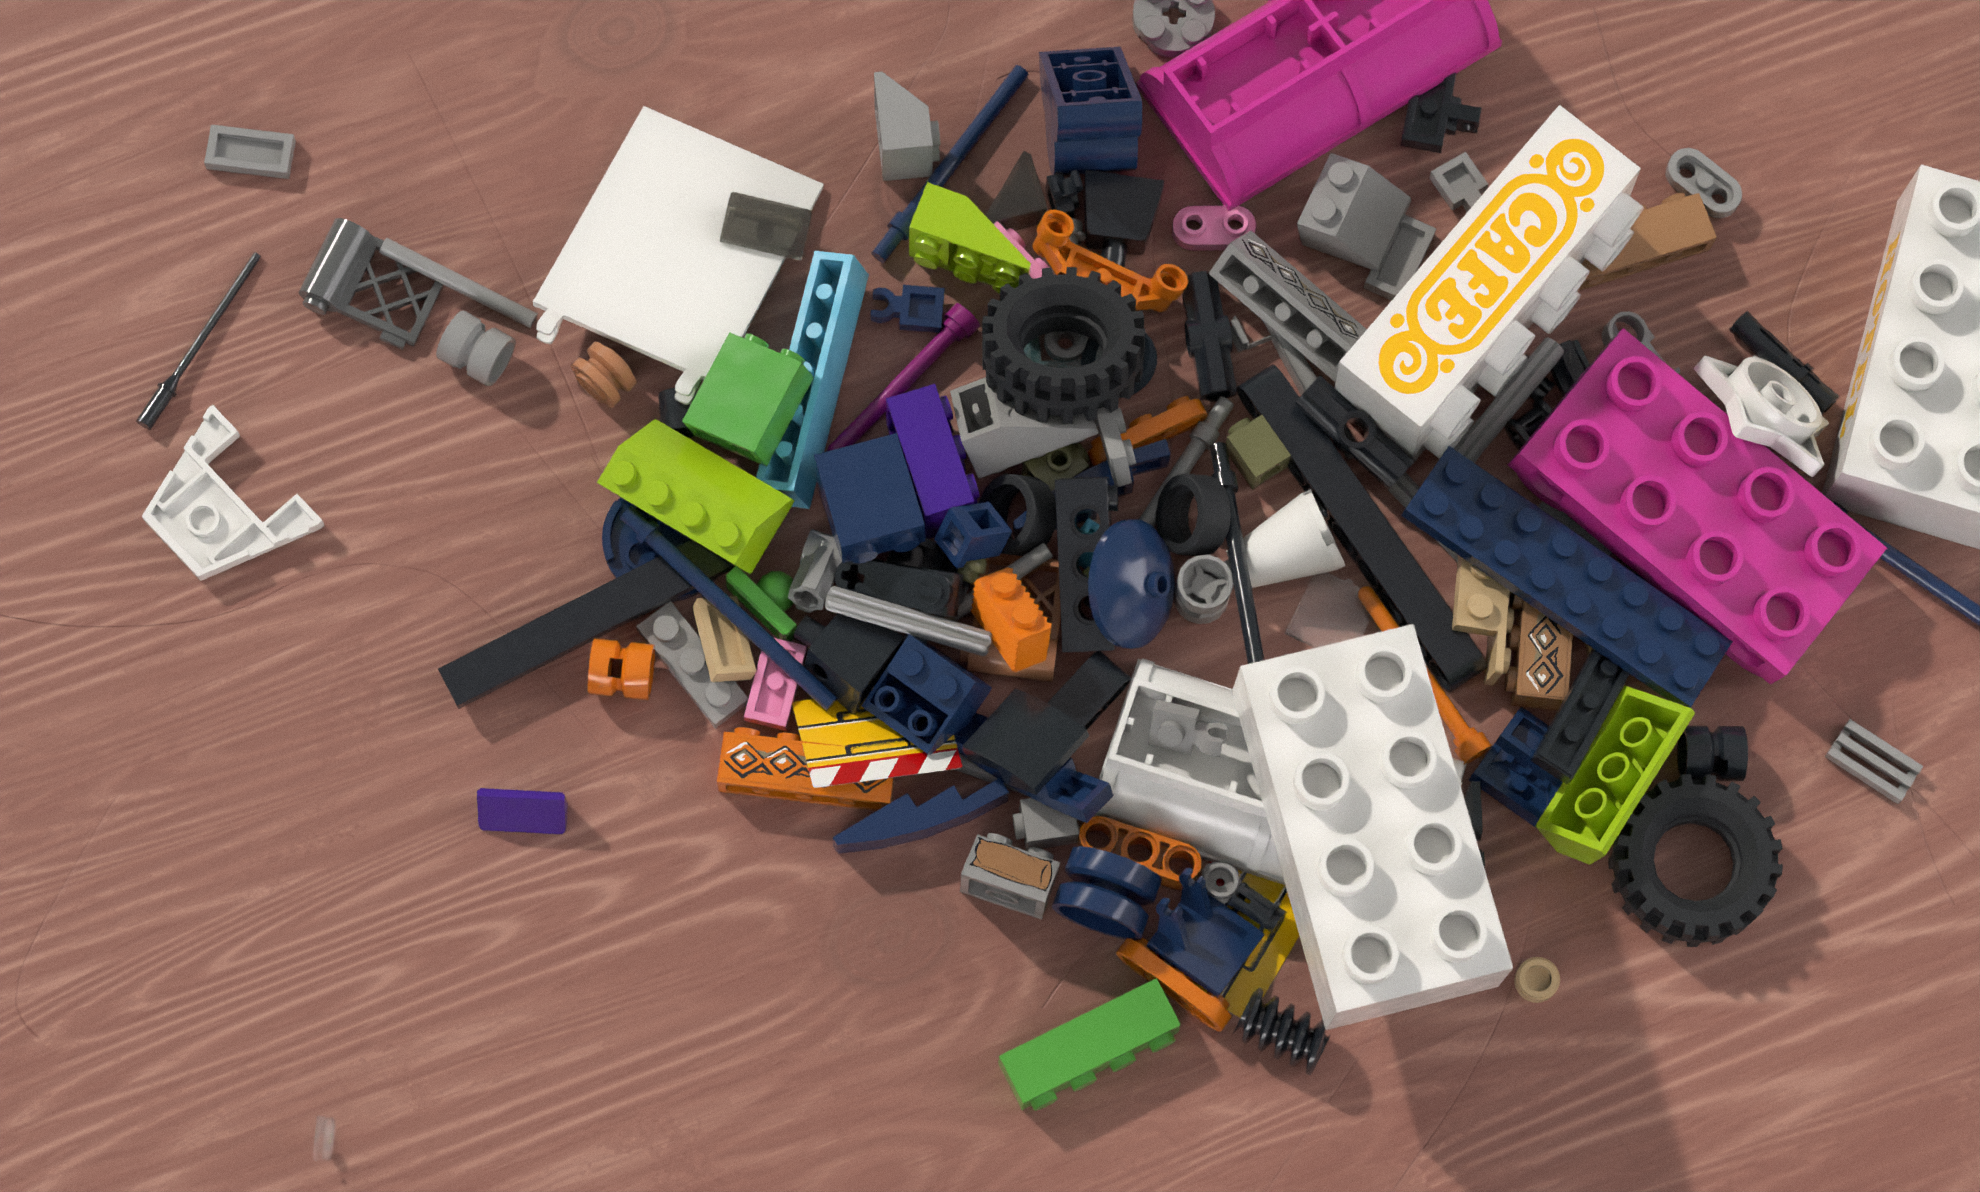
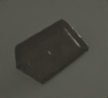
M731 192L720 242L801 261L811 227L812 211Z

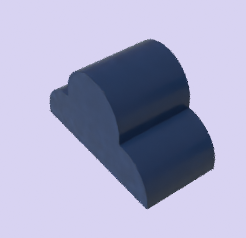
M1121 46L1039 52L1040 83L1045 111L1046 142L1051 174L1063 172V175H1071V171L1075 170L1079 174H1085L1086 170L1100 172L1136 170L1138 163V137L1141 136L1142 99Z

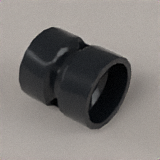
M1687 726L1677 743L1679 777L1680 775L1691 774L1692 779H1703L1706 774L1716 776L1717 781H1744L1748 766V741L1744 726H1717L1714 732H1711L1707 726Z

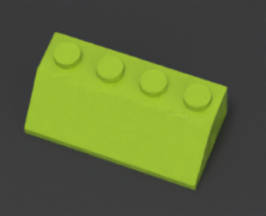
M657 419L651 421L618 446L597 481L598 484L750 575L795 502L792 498Z
M1625 685L1610 709L1573 779L1567 784H1561L1535 827L1558 853L1589 865L1604 857L1693 718L1694 710Z

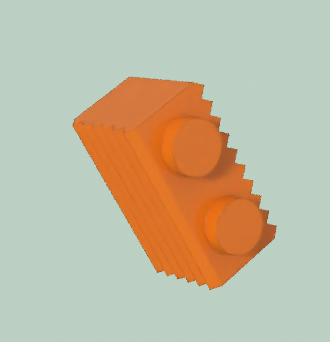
M1007 567L978 578L974 582L975 587L973 589L975 592L973 593V603L971 604L973 608L971 612L982 628L992 633L993 644L1011 670L1018 672L1046 661L1052 623L1047 622L1048 617L1043 616V611L1039 610V605L1034 604L1035 599L1030 598V593L1026 592L1025 586H1021L1022 581L1017 580L1018 575L1013 574V568Z

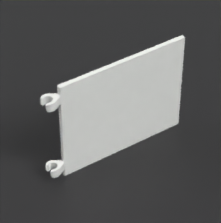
M643 106L533 300V306L545 311L537 323V339L546 344H552L563 319L683 371L675 385V400L685 405L691 404L701 380L705 379L729 332L744 337L820 196L824 184Z

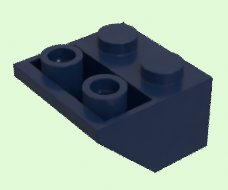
M909 634L862 704V707L921 750L931 755L951 736L969 724L992 687L926 640Z

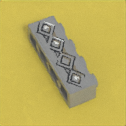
M1252 231L1230 242L1208 273L1333 381H1336L1340 360L1367 330Z

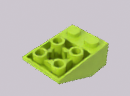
M927 182L909 226V256L913 257L916 263L925 268L937 269L941 267L952 271L954 276L968 283L980 281L991 285L999 294L1000 288L1005 284H1009L1013 288L1018 287L1019 276L1026 273L1030 275L1031 263L967 196Z

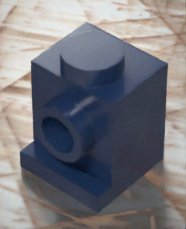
M985 502L950 508L934 540L956 569L963 568L966 561L1000 556L1012 530L992 504Z

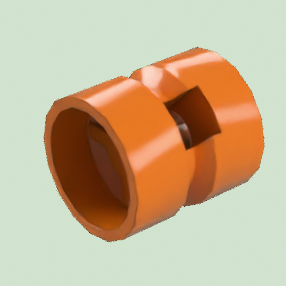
M594 638L588 669V694L613 696L616 691H622L625 698L649 700L655 667V644L631 642L626 648H622L617 640ZM614 660H623L621 678L612 677Z

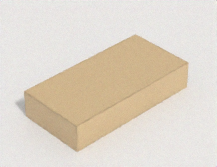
M730 596V598L739 606L737 596ZM697 598L692 608L711 682L751 680L757 671L748 637L706 598Z

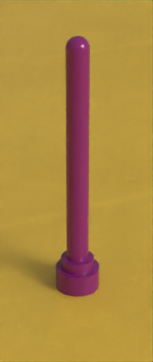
M956 303L944 315L946 320L942 323L943 329L828 446L827 451L854 445L886 412V398L904 393L955 340L960 342L964 337L969 339L980 327V323L975 316L964 306Z

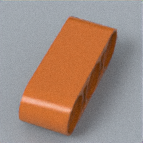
M1103 816L1092 817L1087 823L1084 822L1080 828L1077 846L1094 848L1088 844L1086 836L1095 830L1102 831L1109 837L1110 843L1106 847L1100 848V850L1108 851L1130 860L1132 859L1127 852L1129 847L1135 844L1146 846L1150 851L1151 857L1147 861L1137 863L1157 873L1162 879L1160 884L1162 886L1175 890L1183 889L1179 876L1174 874L1169 867V862L1178 857L1189 861L1194 870L1191 878L1195 881L1198 878L1201 869V857L1198 851L1189 844Z

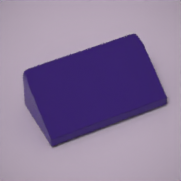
M488 788L477 790L478 824L481 830L564 834L566 831L568 802L563 792Z

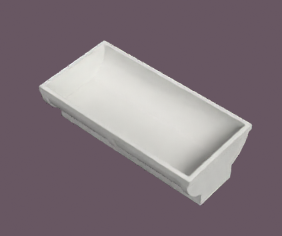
M1138 659L1099 776L1100 780L1110 783L1114 796L1094 816L1107 817L1189 844L1198 851L1202 859L1217 863L1228 862L1235 866L1237 870L1285 885L1232 694L1233 689L1156 665L1155 662L1147 659ZM1157 700L1200 709L1199 721L1226 725L1228 727L1227 740L1225 744H1222L1221 755L1210 756L1204 754L1196 745L1191 755L1148 745L1153 708ZM1452 758L1461 786L1466 764L1464 765V761Z

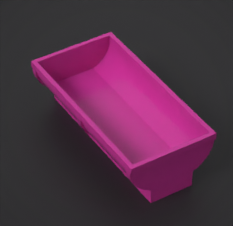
M1268 0L1266 4L1160 67L1155 66L1141 74L1140 80L1136 82V86L1229 212L1406 105L1412 97L1419 94V97L1442 83L1447 76L1452 73L1457 74L1501 47L1502 40L1499 37L1496 19L1488 0Z

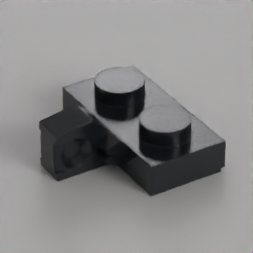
M1456 73L1447 76L1442 83L1419 97V94L1409 100L1400 146L1441 153L1445 134L1455 135L1456 131L1477 133L1481 108L1461 104V98L1452 96Z

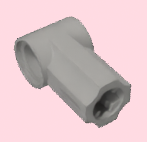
M812 529L807 537L800 559V567L793 579L788 594V599L793 601L799 610L811 613L814 610H822L825 605L828 591L835 582L836 569L842 562L834 536Z

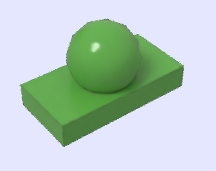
M735 566L726 575L727 590L733 596H737L738 601L777 639L789 642L794 639L797 624L784 612L793 605V601L788 599L793 578L782 571H771L763 575L756 585L739 567Z

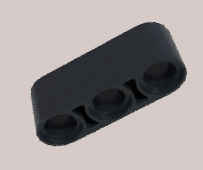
M1096 651L1047 703L1065 713L1088 730L1123 692L1132 678L1104 653Z

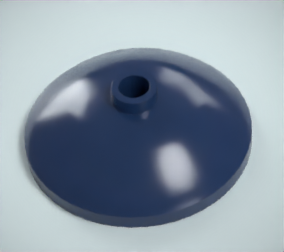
M1137 519L1118 521L1105 531L1094 550L1089 570L1088 592L1094 620L1102 635L1110 643L1120 648L1136 649L1149 644L1167 622L1175 595V571L1170 551L1161 535L1153 526Z

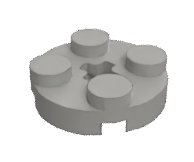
M1135 0L1132 14L1133 28L1138 38L1140 35L1141 39L1148 44V48L1154 53L1165 57H1177L1210 37L1214 25L1215 8L1212 0ZM1170 8H1176L1184 14L1185 18L1181 17L1178 19L1177 24L1169 23V17L1162 16V13L1169 11Z

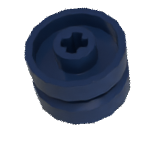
M1073 847L1065 868L1066 874L1073 881L1059 884L1052 903V909L1069 921L1101 934L1119 939L1141 940L1149 915L1141 905L1154 903L1162 881L1160 876L1149 868L1120 855L1091 847Z

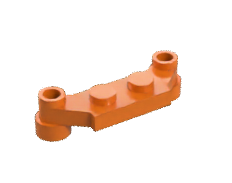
M1047 211L1037 226L1038 235L1033 242V249L1036 254L1047 260L1056 275H1066L1067 267L1077 268V276L1087 278L1091 271L1101 273V283L1108 285L1115 280L1121 284V297L1129 294L1135 297L1136 311L1152 309L1156 312L1166 311L1172 301L1177 300L1182 295L1188 284L1187 275L1176 265L1163 264L1157 269L1153 278H1146L1072 243L1069 238L1074 231V223L1071 217L1063 211Z

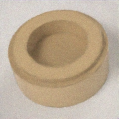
M1529 958L1520 965L1515 973V988L1519 995L1527 1001L1534 1003L1544 1002L1550 999L1559 987V971L1546 958Z

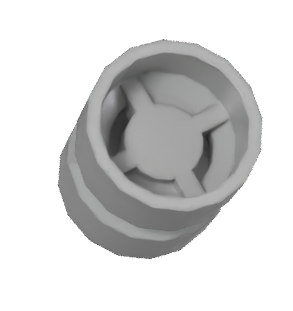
M460 311L445 329L439 341L436 356L452 367L461 369L466 366L468 376L486 386H492L507 367L514 352L516 341L513 337L497 328H491L485 332V324L481 322V319L466 311Z
M1198 555L1187 560L1180 569L1174 595V603L1181 616L1196 624H1207L1220 618L1226 611L1233 587L1232 573L1227 564L1211 555Z

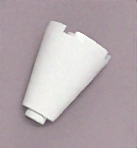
M1311 489L1299 494L1243 537L1252 588L1335 571L1346 566ZM1228 559L1224 561V563L1227 564L1231 571L1230 561Z

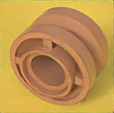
M595 341L587 349L590 359L578 358L571 365V369L578 383L589 395L598 402L613 408L621 400L618 390L622 389L629 392L637 384V380L628 364L615 351Z

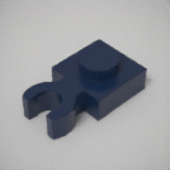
M903 285L902 296H895L893 292L886 288L873 289V300L885 301L888 306L881 311L871 310V321L886 323L892 318H900L899 330L939 333L942 328L945 288Z

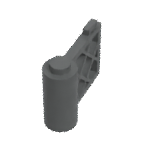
M335 218L298 292L304 299L302 304L317 314L325 315L327 311L338 312L382 332L380 340L403 350L406 343L414 347L444 285L435 281L431 290L414 295L407 275L417 271L409 267L403 268V265L395 261L397 271L375 278L370 263L376 251H380L384 240L371 235L366 229L354 222ZM367 271L370 280L361 283ZM401 278L408 298L386 305L378 285ZM373 287L380 305L378 308L364 312L350 306V303L356 292ZM426 300L420 311L417 302ZM412 305L417 319L411 332L393 325L389 312ZM383 314L386 321L375 316Z

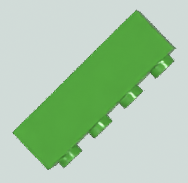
M1156 978L1000 1055L998 1064L1021 1110L1032 1106L1034 1111H1038L1057 1101L1056 1093L1070 1086L1075 1092L1097 1081L1095 1074L1108 1067H1111L1112 1071L1116 1072L1131 1065L1136 1061L1134 1054L1150 1047L1152 1053L1171 1045L1176 1041L1173 1035L1179 1032L1181 1024Z

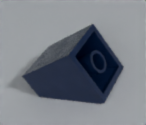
M897 433L814 455L818 492L842 563L850 561L865 563L873 560L880 553L891 550L906 552L916 548L919 543L926 541L924 520Z

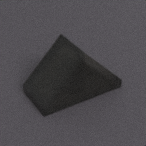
M1025 151L1021 154L985 215L993 224L998 221L1006 230L1012 228L1016 231L1038 225L1048 209L1032 156Z

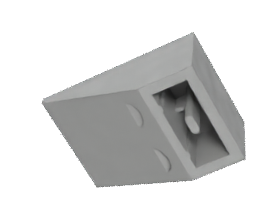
M986 377L950 391L961 442L978 478L1002 472L1011 466L1032 458L1042 457L1048 452L1072 443H1079L1088 437L1099 434L1095 419L1088 421L1084 414L1073 415V424H1063L1062 416L1050 415L1046 423L1037 421L1038 412L1029 409L1023 416L1016 413L1015 401L1011 399L1003 404L998 400L997 386L989 388L986 383Z

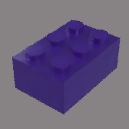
M935 384L886 398V426L889 435L895 433L898 435L924 520L925 537L927 539L936 536L950 508L978 504L977 498H980L974 475L972 473L965 475L966 468L963 459H966V452L960 435L952 436L951 420H953V413L946 395L939 397Z

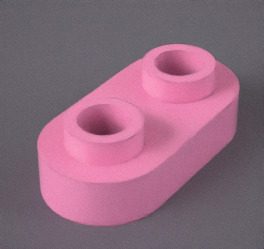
M1188 206L1176 214L1173 220L1172 235L1175 242L1186 250H1225L1230 242L1247 232L1252 231L1255 233L1256 221L1253 214L1242 206H1237L1229 212L1225 206ZM1237 220L1243 227L1235 230L1229 227L1228 222ZM1189 221H1197L1201 228L1191 230L1186 224Z

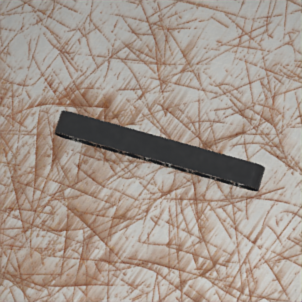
M1272 364L1238 385L1236 389L1242 404L1253 420L1263 415L1291 455L1287 468L1304 492L1311 489L1326 523L1399 627L1414 624L1424 662L1446 691L1452 692L1486 670L1487 666L1479 649L1467 632L1452 630V611L1325 432L1294 404L1299 396L1280 369Z

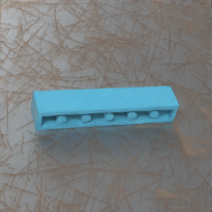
M814 251L789 350L805 359L804 366L814 378L767 467L759 464L756 476L757 479L795 500L792 507L810 509L817 482L814 455L825 451L869 274L860 262L851 254Z

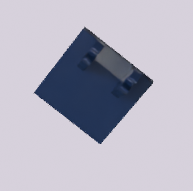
M1186 868L1179 876V881L1183 886L1181 901L1172 911L1168 907L1170 903L1169 898H1162L1156 906V911L1160 916L1158 930L1146 947L1218 998L1265 934L1219 900L1211 897L1207 893L1205 878L1201 876L1197 881L1193 880L1191 875L1194 870Z

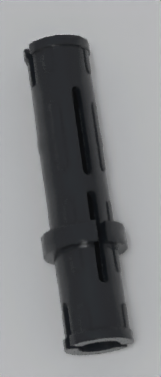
M1749 311L1743 313L1730 327L1729 331L1747 345L1756 356L1775 364L1795 378L1813 397L1822 415L1839 399L1840 396L1813 372L1814 367L1809 363L1804 364L1792 354Z

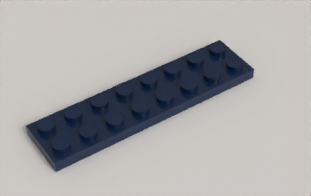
M1450 446L1445 450L1401 514L1405 519L1669 701L1691 708L1733 642Z

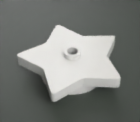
M1705 355L1697 363L1694 370L1724 403L1732 433L1736 438L1773 448L1811 477H1814L1824 466L1815 438L1827 427L1829 422L1822 417L1821 411L1813 397L1795 378L1775 364L1758 358L1755 355L1744 359L1739 366Z

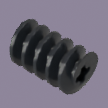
M1258 988L1253 992L1234 1032L1240 1027L1243 1028L1242 1042L1248 1043L1255 1035H1258V1050L1260 1051L1265 1050L1271 1043H1274V1058L1276 1059L1290 1051V1066L1292 1067L1306 1059V1074L1311 1075L1331 1034L1329 1036L1326 1035L1323 1019L1311 1028V1013L1306 1011L1295 1020V1005L1289 1004L1282 1012H1279V997L1273 996L1266 1004H1263V989Z

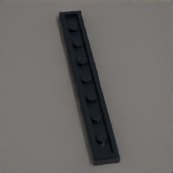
M693 540L677 547L711 580L731 571L735 567L734 564ZM659 556L438 668V671L456 706L460 709L592 642L594 638L598 639L695 588Z

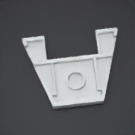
M211 405L205 412L204 420L194 436L191 435L180 460L173 471H169L142 515L143 520L200 581L313 533L324 526L322 519L298 494L293 496L266 521L262 522L213 471L208 464L240 437L239 432L214 405Z

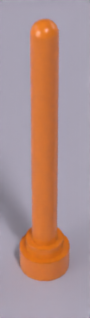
M1369 586L1360 588L1358 598L1379 629L1383 632L1399 628L1375 591ZM1426 666L1439 714L1455 736L1453 743L1457 748L1454 752L1461 761H1464V765H1467L1486 753L1492 747V744L1483 732L1478 733L1475 727L1469 728Z

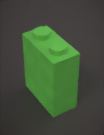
M729 332L682 422L696 437L767 467L814 377L804 366L805 359L797 353L785 348L779 353L769 349V344L755 335L747 333L745 338Z

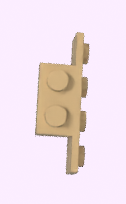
M1458 555L1452 630L1488 636L1485 662L1487 668L1484 675V684L1494 685L1503 673L1506 674L1510 666L1511 650L1510 648H1505L1506 633L1509 634L1511 632L1514 621V609L1508 608L1509 593L1512 594V592Z

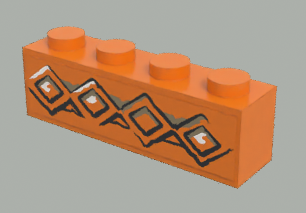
M745 727L735 728L734 733L724 731L717 776L718 792L878 811L892 801L894 778L814 788L802 743L832 744L801 741L800 735L794 733H778L777 738L760 736V731Z

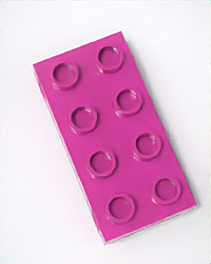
M1624 328L1607 343L1508 463V466L1517 473L1520 480L1535 496L1547 505L1567 514L1650 585L1733 641L1725 654L1745 670L1762 677L1770 685L1789 673L1887 549L1886 546L1766 446L1736 438L1732 433L1728 415Z

